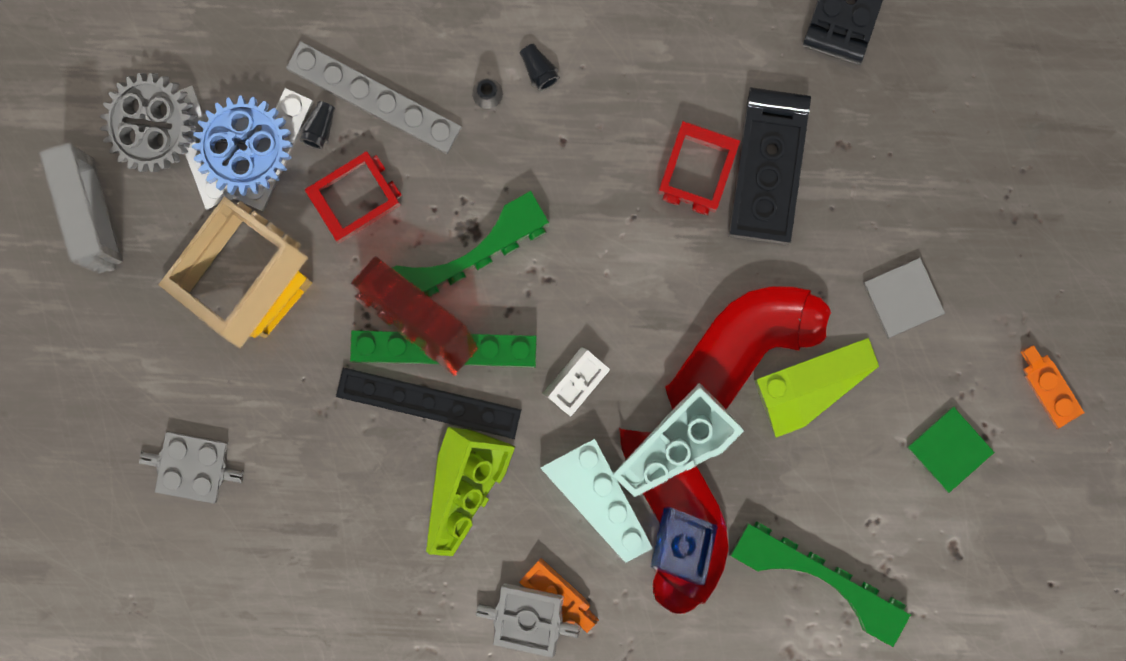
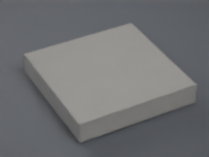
M921 258L864 282L888 338L945 314Z

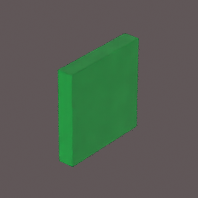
M951 407L907 447L947 493H950L995 453L955 407Z

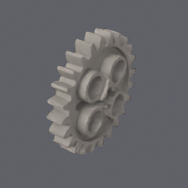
M137 73V79L135 76H127V84L124 82L116 84L119 92L109 91L108 94L113 101L103 102V106L109 110L108 114L100 115V118L107 120V125L102 126L100 130L109 132V136L103 141L104 143H113L109 153H120L117 161L119 163L128 161V169H136L137 166L139 172H147L148 169L150 172H159L160 167L161 169H169L170 162H180L177 153L188 154L184 144L194 142L188 136V132L196 131L197 128L189 125V121L197 117L194 114H188L187 111L194 104L184 103L183 100L188 93L186 91L177 92L179 83L172 82L169 84L168 76H161L159 78L158 73H149L148 76L146 73ZM135 99H137L139 102V109L137 112H135L133 109V102ZM163 102L167 106V113L165 116H163L161 113V105L163 104ZM129 117L155 122H167L172 124V128L128 123L124 119ZM132 129L136 133L134 142L130 139V131ZM160 133L164 138L162 147L159 146L157 141Z

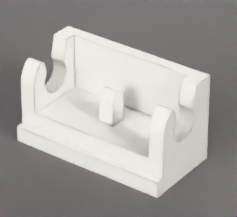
M581 347L542 394L571 417L610 369L587 349Z

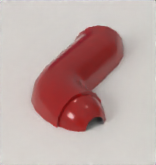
M770 286L749 291L734 300L715 318L674 379L665 386L672 410L698 383L727 410L763 356L770 349L782 347L799 351L800 347H813L822 343L827 338L826 329L831 314L829 306L821 298L812 295L811 290L796 287Z
M619 428L621 449L625 460L652 432ZM697 466L685 470L643 493L668 539V548L654 569L656 575L653 579L652 592L655 600L661 606L675 614L687 613L694 610L699 604L706 603L715 590L725 569L729 549L727 527L720 507Z

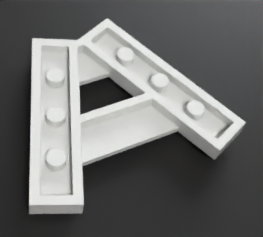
M193 86L178 90L177 92L186 91L188 93L183 100L184 103L194 104L187 111L188 114L196 115L197 118L190 120L189 125L196 127L197 130L188 132V136L194 142L184 144L188 150V154L185 155L206 210L216 208L225 196L231 202L240 200L244 204L264 212L278 181L270 177L268 179L270 188L267 189L260 184L258 185V194H255L251 188H248L246 196H242L239 188H237L235 193L230 195L227 191V185L221 191L216 188L218 179L211 184L206 181L210 172L201 174L198 171L204 163H197L193 159L196 155L201 154L200 151L192 148V145L200 143V140L193 133L203 132V128L198 124V121L208 122L209 118L206 114H203ZM285 88L276 106V110L279 113L275 120L278 118L286 120V124L281 129H289L291 135L284 138V140L290 141L294 147L314 102ZM239 119L235 126L236 131H244L249 125V119ZM258 126L255 133L259 132L262 126ZM269 138L259 141L258 152H265L269 149L271 145ZM220 140L216 144L228 143L227 140ZM215 146V148H214L215 153L219 154L218 151H217V148H216V146ZM293 147L285 149L284 152L290 155ZM282 160L281 163L285 166L287 160ZM278 169L276 174L280 177L282 170ZM236 171V172H237V174H240V175H241V174L246 173L247 171Z

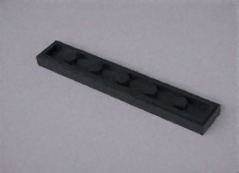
M344 367L336 394L338 398L515 439L522 409Z

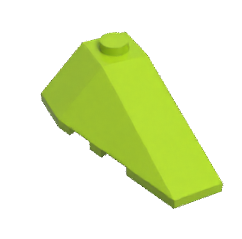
M869 338L754 380L775 438L808 425L879 367Z
M454 427L447 428L437 459L426 548L428 554L453 556L472 527L471 519L480 506L484 508L489 501L486 496L494 483L498 482L500 484L504 478L515 446L473 430Z

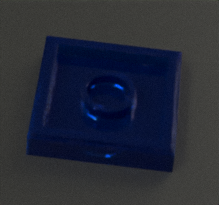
M664 508L650 567L696 585H705L718 526L674 508Z

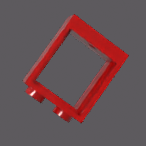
M682 121L658 194L663 195L662 200L678 206L680 202L692 205V211L703 215H709L710 211L715 213L740 140ZM684 139L728 153L712 200L669 186Z
M367 151L304 189L338 244L401 206L397 200L402 196L393 180L389 183L385 181L381 174L386 170L377 155L371 157ZM366 164L388 198V201L343 228L321 191Z

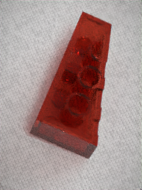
M374 256L351 282L357 292L354 297L366 308L372 306L378 311L376 314L389 326L393 324L397 327L399 333L410 343L414 342L429 358L437 361L453 376L478 350L467 327L377 256Z

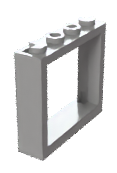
M71 143L41 151L40 156L70 261L81 265V267L91 269L93 272L98 271V274L115 270V264L122 263L123 261L93 157Z

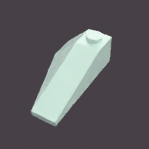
M698 383L612 476L636 497L667 481L669 478L723 453L744 432V429L722 404Z

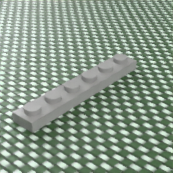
M301 41L286 67L290 72L447 155L462 128L460 125Z

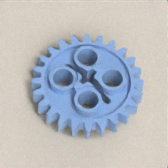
M242 95L239 96L237 104H234L228 97L226 99L227 107L225 108L215 103L217 110L215 114L207 110L205 112L209 118L208 122L198 121V124L203 128V132L193 133L200 140V143L192 145V148L201 152V154L196 155L193 159L197 163H204L198 171L201 174L210 172L206 181L211 184L218 179L216 188L221 191L227 185V191L230 195H233L237 188H239L242 196H246L248 188H251L255 194H258V185L260 184L269 189L268 179L271 177L279 181L280 179L276 171L278 169L282 171L287 170L281 163L282 160L292 158L288 153L284 152L285 149L293 147L290 141L284 140V138L291 135V131L289 129H281L286 124V120L284 118L275 120L279 112L275 108L267 112L269 104L266 101H263L257 107L258 103L255 97H251L248 104H246L245 98ZM241 118H248V127L244 131H236L237 121ZM262 126V129L255 133L256 128ZM269 138L271 141L269 149L265 152H258L257 145L259 141ZM220 140H227V149L223 153H215L216 143ZM240 141L244 142L248 147L245 151L241 150L237 145ZM230 159L229 164L223 166L224 161ZM243 160L249 161L248 171L241 175L237 174L236 166Z

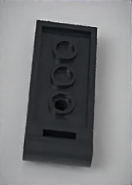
M818 0L803 46L861 65L883 0H855V4H848L846 0Z
M750 87L729 237L785 245L791 243L811 96ZM767 146H776L777 153L769 154L766 149Z

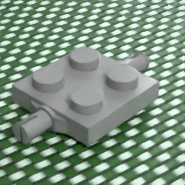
M167 431L163 449L159 455L144 451L140 453L142 458L139 459V464L157 467L156 493L215 504L217 503L219 488L224 480L242 483V476H244L243 470L226 468L227 442Z
M504 583L501 587L500 601L496 607L478 604L476 610V617L488 618L494 621L495 636L493 645L553 658L560 634L578 638L580 633V625L563 622L561 612L564 596Z

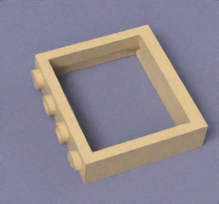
M224 196L158 285L218 334L241 348L307 260V257L298 251L301 244L287 234L282 239L285 233L271 222L267 225L268 220L257 212H252V209L239 200L235 205ZM244 222L277 246L279 250L225 321L192 295L190 291L241 223Z

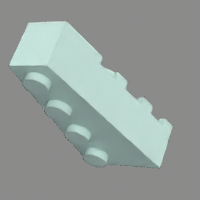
M595 439L541 467L542 471L625 563L653 549L619 483L612 476L613 472Z

